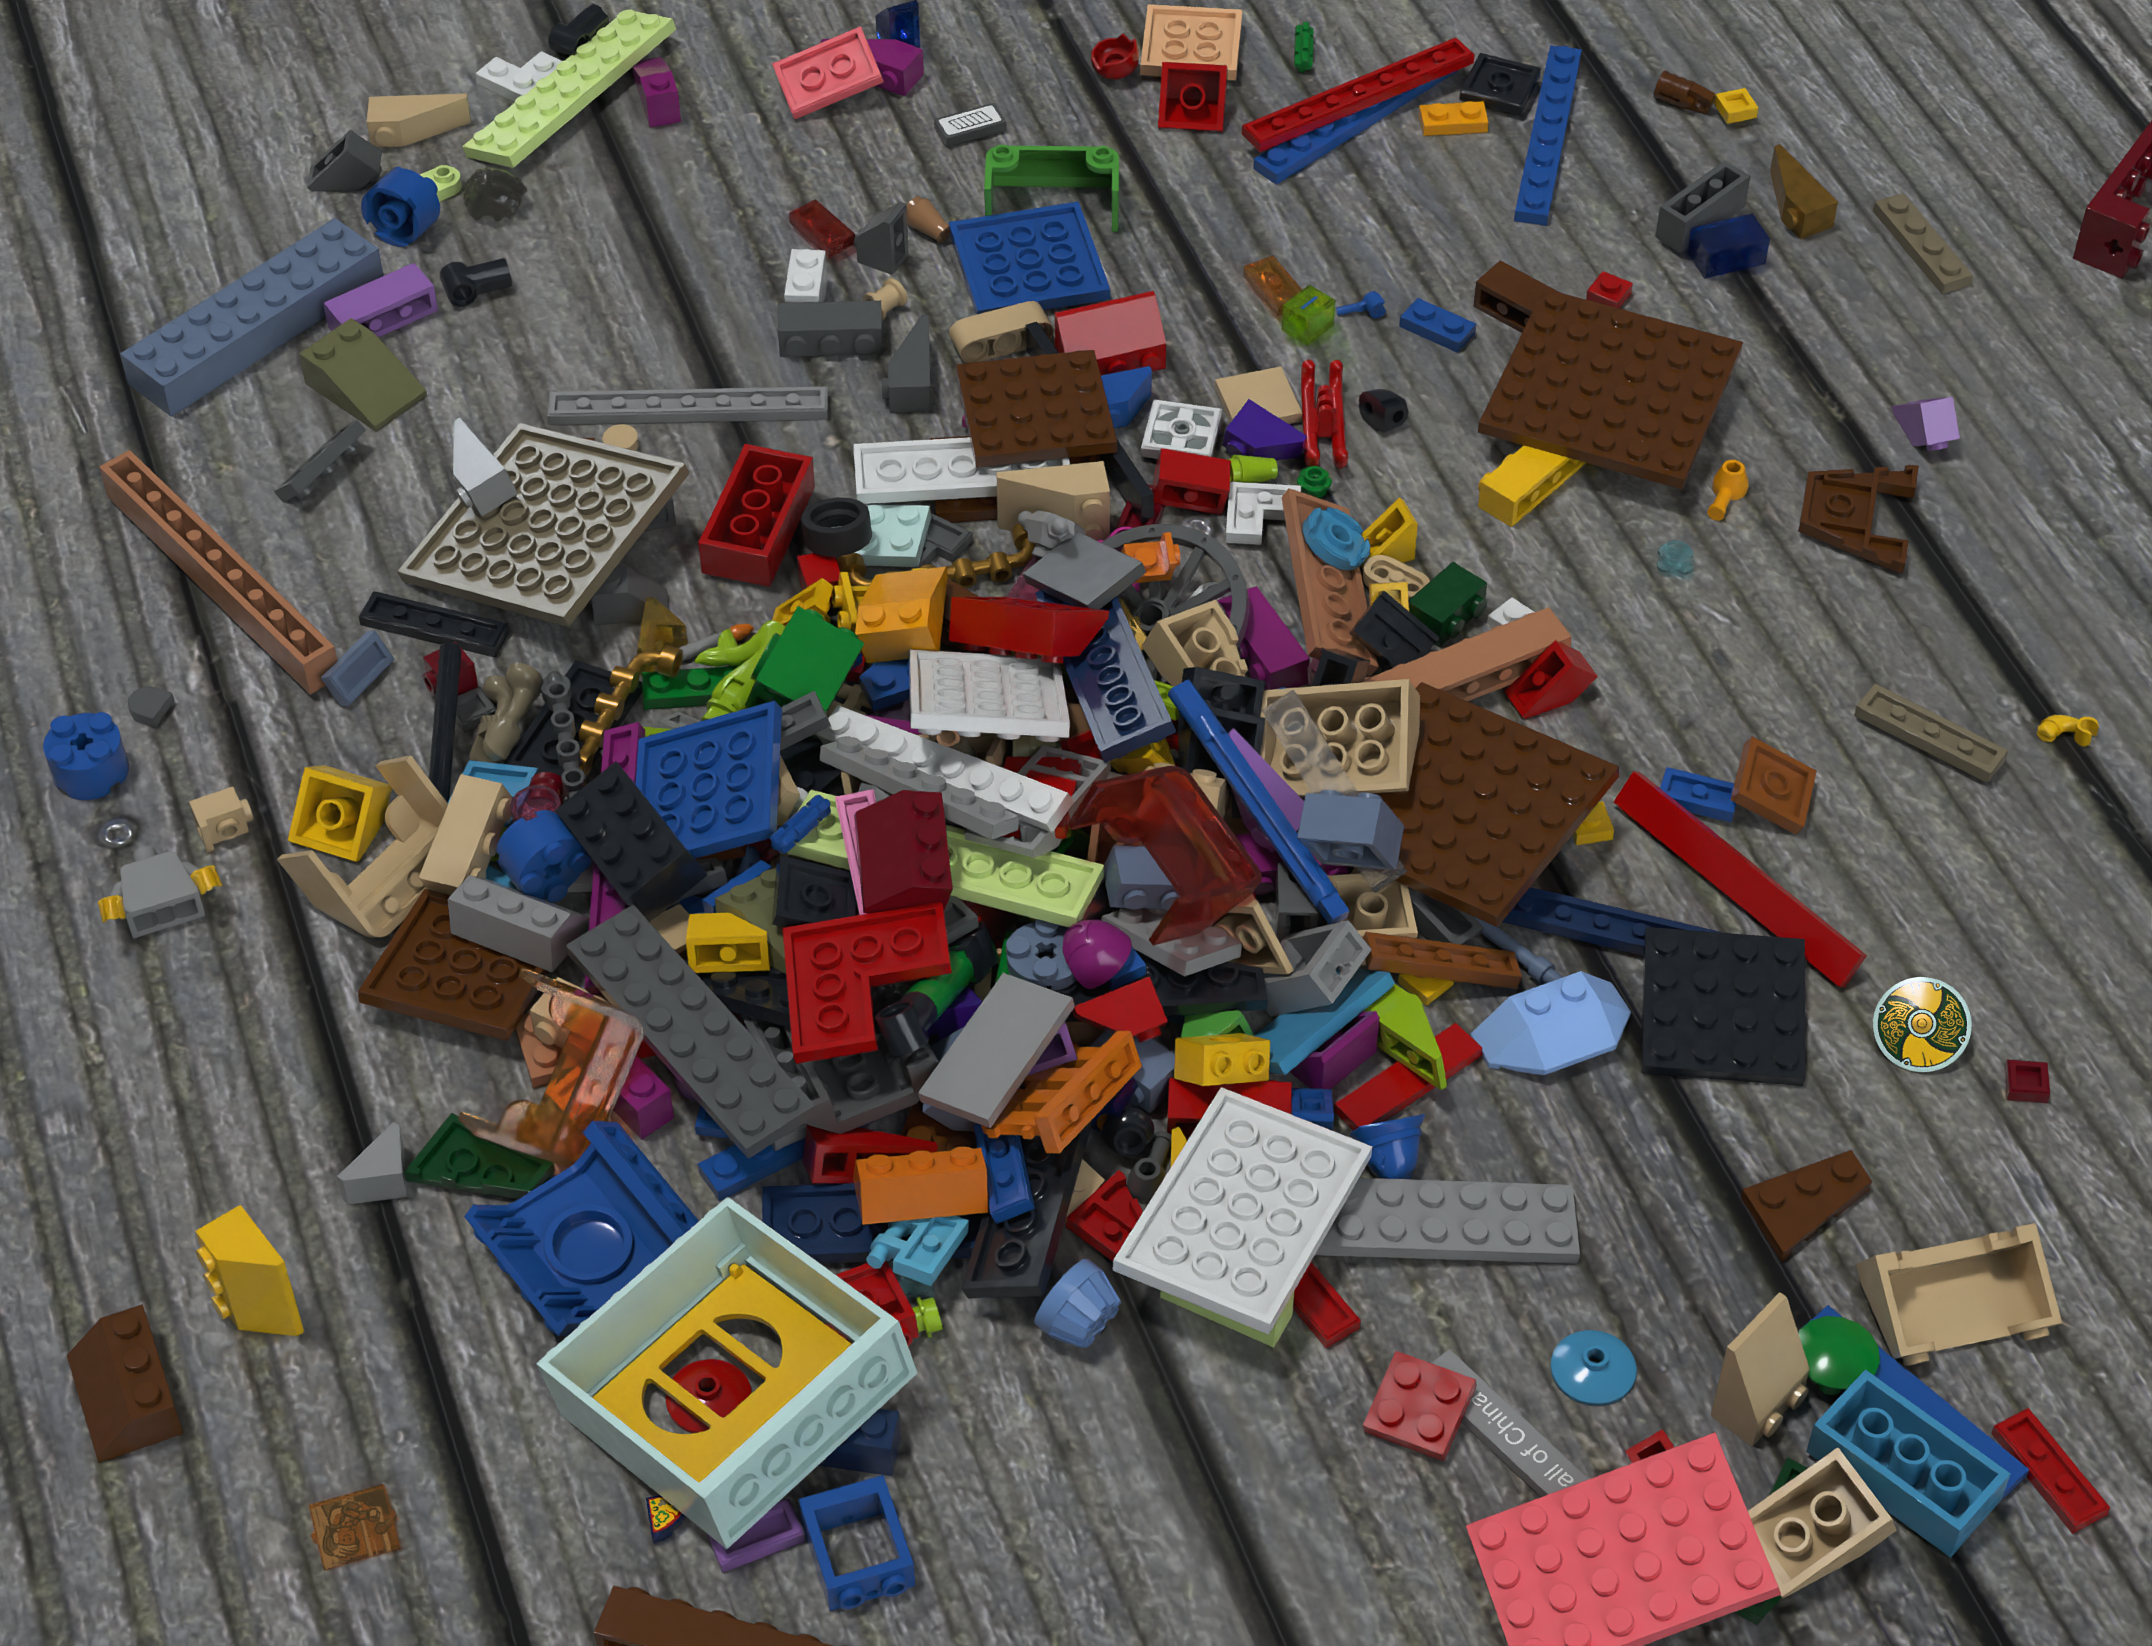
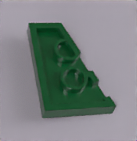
M451 1113L407 1167L404 1175L407 1182L520 1199L547 1182L555 1172L553 1161Z

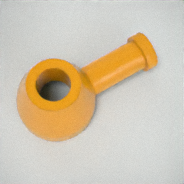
M1725 461L1714 476L1712 489L1717 496L1713 504L1709 506L1707 514L1715 521H1720L1724 518L1730 500L1741 499L1747 494L1748 476L1744 464L1740 461Z

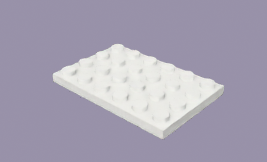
M910 649L911 728L918 729V732L927 735H937L942 730L957 731V734L964 737H978L981 733H997V737L1010 740L1018 739L1020 735H1031L1045 742L1058 741L1059 737L1069 738L1070 720L1060 663L1041 662V657H1037V659H1020L1010 655Z
M1221 1087L1114 1258L1113 1271L1269 1335L1369 1162L1372 1146Z

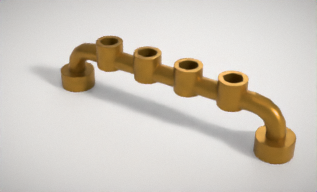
M1018 523L1013 527L1011 535L1015 547L1021 550L1019 553L1007 555L1004 552H994L987 559L971 561L968 558L957 559L952 565L945 566L948 570L947 578L949 580L955 579V583L965 589L975 585L977 582L976 576L990 573L993 581L1004 582L1012 576L1011 569L1027 565L1034 558L1032 552L1035 545L1029 542L1028 532ZM852 553L840 556L837 559L840 572H848L851 586H870L872 580L863 578L866 574V567L860 554ZM927 564V565H923V566H921V567H919V568H927V569H929V568H936V567H935L934 565Z
M666 645L662 651L650 650L636 655L626 668L618 665L614 667L610 676V687L615 688L611 695L602 692L598 695L594 706V713L599 715L596 723L585 720L579 731V741L584 743L580 749L581 765L579 769L584 772L585 776L589 774L592 768L593 757L598 748L603 747L604 730L610 729L614 720L620 718L626 698L629 693H633L637 688L641 671L647 666L657 665L659 674L675 678L683 661L682 649Z

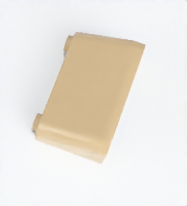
M2036 1223L2014 1227L2013 1231L1990 1233L1978 1238L1914 1251L1907 1250L1897 1254L1896 1252L1875 1255L1855 1264L1860 1284L1890 1353L1894 1359L1902 1358L1904 1366L1930 1361L1928 1356L1930 1352L2022 1333L2024 1341L2050 1336L2048 1327L2062 1323Z

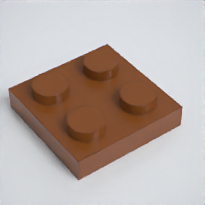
M1752 736L1743 746L1731 801L1797 834L1805 826L1817 770Z

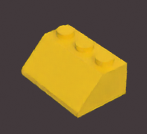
M241 1204L195 1231L200 1248L195 1253L201 1265L207 1271L203 1274V1278L214 1295L210 1300L221 1319L224 1320L229 1317L237 1329L243 1331L298 1336L304 1332L285 1262Z

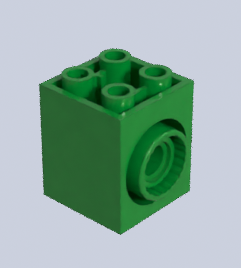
M798 606L781 635L775 633L754 668L751 679L755 682L745 706L750 708L776 701L780 707H783L815 691L827 714L852 670L864 642L859 640L858 636L851 630L843 627L837 628L826 622L820 613L812 609L804 610Z

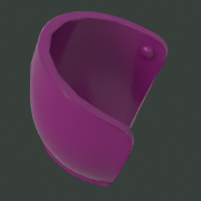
M1102 920L1078 921L1066 930L1062 949L1065 961L1074 977L1083 987L1093 989L1104 984L1118 973L1129 957L1132 943L1130 937L1125 932Z

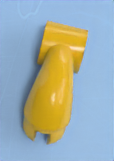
M2052 715L2041 721L2037 728V736L2044 742H2052L2061 733L2074 732L2075 742L2085 747L2091 743L2092 736L2098 734L2099 724L2093 717L2085 716L2077 719L2066 715Z

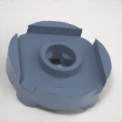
M1037 919L1036 922L1028 923L1017 929L1006 942L1009 974L1039 986H1051L1053 991L1061 990L1074 984L1077 979L1066 963L1062 949L1063 938L1069 927ZM1048 951L1053 953L1054 958L1050 959L1044 956L1040 959L1038 956L1039 953Z

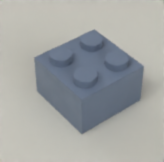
M1324 789L1321 790L1320 794L1306 793L1297 838L1321 864L1396 870L1404 825L1382 798L1376 794L1362 792L1358 794V797L1344 796V794L1335 790Z

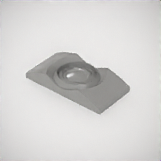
M1042 745L1017 774L1025 776L1030 770L1077 781L1078 790L1071 796L1074 802L1068 810L1071 822L1078 813L1092 808L1110 773L1111 765L1109 761L1105 763L1101 759ZM1041 757H1061L1062 760L1066 758L1078 760V763L1082 766V775L1073 774L1072 771L1057 770L1055 766L1049 768L1037 765L1036 763ZM1019 820L1021 838L1001 836L991 840L969 829L964 832L965 840L1033 858L1044 855L1058 847L1062 839L1055 837V830L1051 833Z

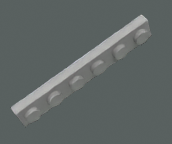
M840 737L835 742L821 746L820 761L891 794L902 790L941 792L945 819L992 840L1018 830L1020 816L1004 809L1002 804L988 802L977 797L972 790L955 787L947 783L943 777L929 775L920 771L916 765L898 761L890 757L884 750L872 749L863 745L855 737Z

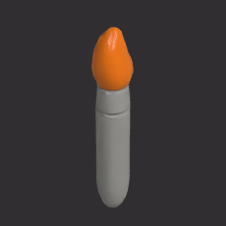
M746 623L736 624L729 629L732 631L736 642H739L754 630V627ZM722 632L679 647V649L683 650V661L694 658L709 648L717 647V641Z

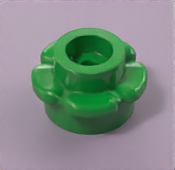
M1310 466L1301 470L1299 473L1300 477L1297 478V485L1301 486V492L1316 498L1323 497L1332 485V478L1328 477V471L1319 466Z

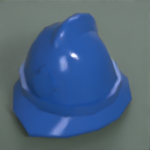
M1425 1114L1359 1126L1350 1133V1138L1372 1146V1154L1367 1166L1378 1178L1412 1179L1413 1170L1418 1161L1419 1138L1422 1135L1420 1127Z

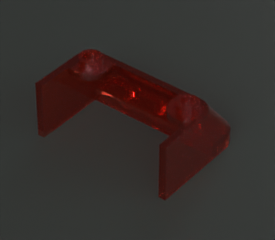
M1165 766L1094 782L1067 823L1071 830L1101 823L1111 838L1117 842L1133 844L1142 841L1181 896L1172 903L1168 912L1148 939L1153 946L1201 933L1249 897L1262 880L1260 869L1195 779L1186 770L1177 766Z

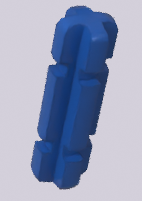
M815 795L806 803L807 806H803L783 824V827H780L771 835V847L781 854H786L796 845L795 843L803 839L820 821L831 813L830 801L824 799L821 795Z

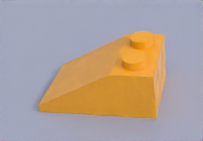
M947 567L876 574L858 606L855 629L858 639L864 642L861 650L867 663L909 659L910 649L940 651L948 577Z

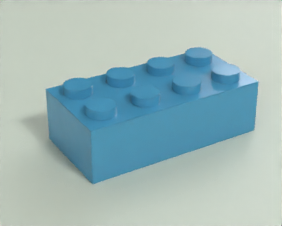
M1866 1369L1814 1424L1806 1450L1807 1453L1819 1461L1838 1447L1886 1511L1949 1557L1959 1549L1999 1504L2011 1475L2007 1470Z

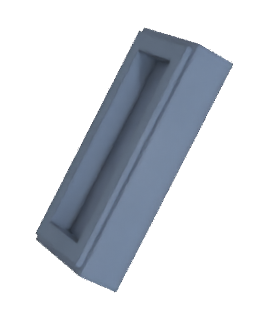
M367 631L321 679L341 707L349 706L395 659L376 631Z

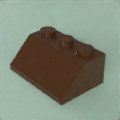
M143 1304L100 1318L67 1354L98 1463L184 1434Z

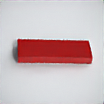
M2029 1408L1993 1426L1991 1432L1993 1437L2001 1447L2029 1469L2027 1479L2072 1534L2108 1515L2110 1506Z

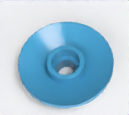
M1595 1330L1579 1331L1561 1340L1553 1351L1550 1364L1552 1378L1559 1390L1570 1399L1589 1406L1610 1405L1624 1398L1632 1389L1637 1372L1636 1362L1630 1349L1615 1336ZM1594 1358L1600 1360L1601 1362L1594 1363L1591 1362L1589 1359Z

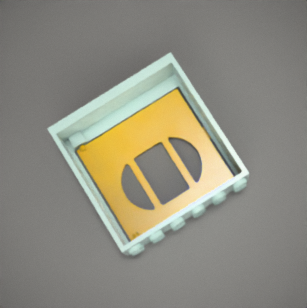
M726 1197L720 1204L711 1209L704 1218L683 1236L679 1237L673 1245L652 1263L648 1264L625 1287L613 1294L610 1300L588 1319L581 1322L570 1335L556 1347L549 1350L536 1363L560 1414L726 1549L737 1541L918 1373L897 1319L729 1197ZM731 1319H750L769 1326L776 1332L782 1343V1358L779 1367L773 1368L719 1327L717 1323ZM701 1335L709 1337L765 1380L762 1385L724 1418L717 1415L662 1372L663 1368ZM650 1383L656 1385L710 1429L693 1434H677L656 1426L647 1417L644 1409V1396L647 1385Z

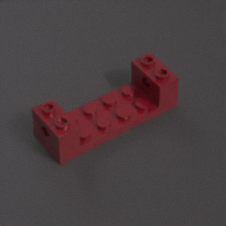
M2152 120L2086 207L2073 255L2074 260L2123 279L2130 268L2135 269L2138 266L2144 251L2139 247L2145 241L2151 224L2146 223L2150 209L2134 203L2133 198H2140L2146 187L2147 179L2152 180Z

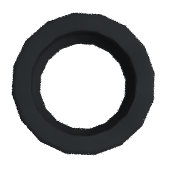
M842 497L824 499L810 505L801 516L805 546L815 554L834 557L849 555L863 549L872 538L868 507L859 500Z

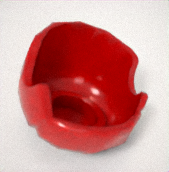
M1121 34L1118 38H1107L1098 42L1091 51V62L1094 70L1100 76L1107 79L1120 80L1129 76L1139 63L1140 54L1136 38L1131 41L1125 34Z

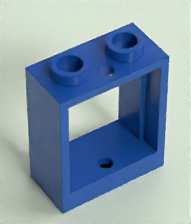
M884 1475L798 1499L801 1523L829 1611L839 1608L853 1609L860 1606L864 1601L881 1596H897L908 1588L915 1587L914 1563ZM882 1514L896 1559L835 1577L821 1531Z

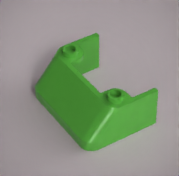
M998 145L987 152L984 184L985 216L993 215L994 186L1112 188V232H1118L1119 155L1114 149L1107 146Z

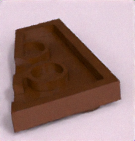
M1849 1150L1744 1188L1741 1200L1782 1262L1792 1254V1250L1804 1240L1808 1241L1817 1234L1818 1229L1832 1217H1838L1870 1190L1872 1180L1853 1151Z

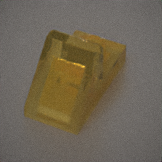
M646 597L637 655L650 650L662 651L666 645L676 648L687 645L688 638L685 624L657 599ZM657 665L645 667L641 671L640 676H642V672L656 671Z

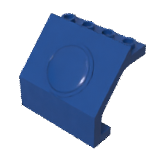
M592 1121L583 1132L591 1144L572 1166L520 1199L508 1205L473 1204L464 1216L474 1229L475 1237L481 1243L487 1245L497 1258L498 1266L513 1278L520 1287V1293L523 1298L535 1306L543 1316L545 1326L558 1336L567 1337L581 1322L594 1314L610 1300L613 1294L625 1287L648 1264L657 1259L679 1237L683 1236L699 1222L618 1122Z

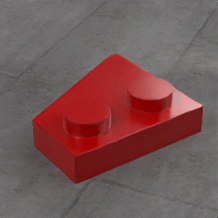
M1118 1170L1066 1217V1228L1111 1261L1114 1260L1143 1213L1137 1198L1133 1199L1126 1186L1124 1173Z

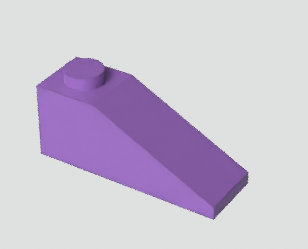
M1233 728L1228 735L1295 831H1297L1300 826L1304 801ZM1231 787L1244 825L1251 831L1252 838L1257 844L1273 853L1275 851L1274 847Z

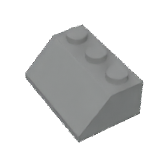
M469 875L448 898L451 934L552 973L568 955L566 945L589 931L590 917L484 878Z

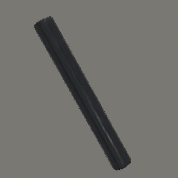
M443 643L440 646L429 780L446 802H448L450 796L462 652L457 643Z

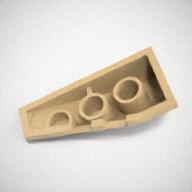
M1216 600L1157 621L1142 644L1143 649L1161 676L1172 686L1182 683L1183 669L1189 667H1200L1246 677L1245 673L1248 671L1245 659H1240L1236 646L1239 640L1236 630Z

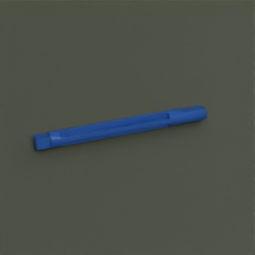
M1188 679L1172 687L1168 692V697L1315 908H1318L1329 925L1345 920L1348 917L1349 909L1339 896L1337 889L1311 852L1297 838L1298 834L1191 680Z

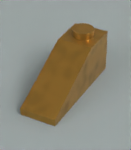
M1781 144L1774 147L1770 173L1780 217L1784 225L1800 240L1832 228L1834 226L1838 201Z

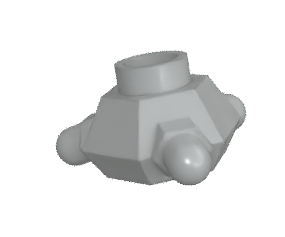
M1038 510L1035 513H1031L1030 511H1023L1018 516L1019 524L1028 532L1029 542L1035 545L1032 556L1038 559H1042L1066 539L1075 536L1076 532L1086 536L1085 529L1078 524L1051 512Z

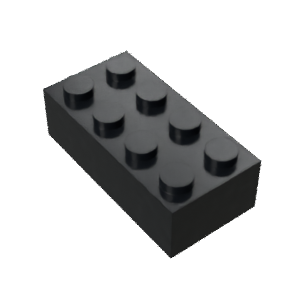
M617 761L555 810L629 907L634 905L649 922L708 876Z

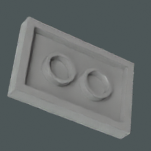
M1120 908L1119 911L1103 915L1101 918L1102 921L1108 922L1125 932L1130 937L1132 947L1135 950L1183 976L1241 956L1242 942L1227 935L1225 930L1212 927L1199 920L1195 914L1182 910L1167 911L1165 909L1144 908L1131 910Z

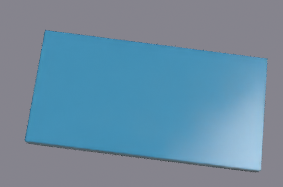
M1339 968L1336 969L1338 975L1340 973ZM1358 968L1333 1004L1281 1014L1255 1035L1256 1037L1270 1040L1269 1073L1281 1075L1289 1073L1390 990L1395 984L1390 972Z

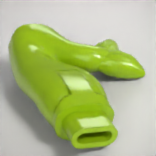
M767 621L749 641L739 646L732 631L726 629L720 634L717 647L709 648L696 657L694 662L712 667L729 665L737 667L717 684L712 692L711 699L706 704L707 712L701 718V721L749 708L745 706V703L755 682L751 679L753 670L775 633L781 635L786 626L776 621Z

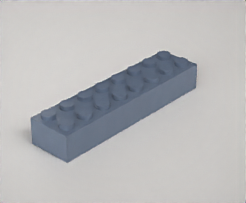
M336 218L332 219L120 353L128 385L172 417L326 317L324 302L383 277L379 248Z

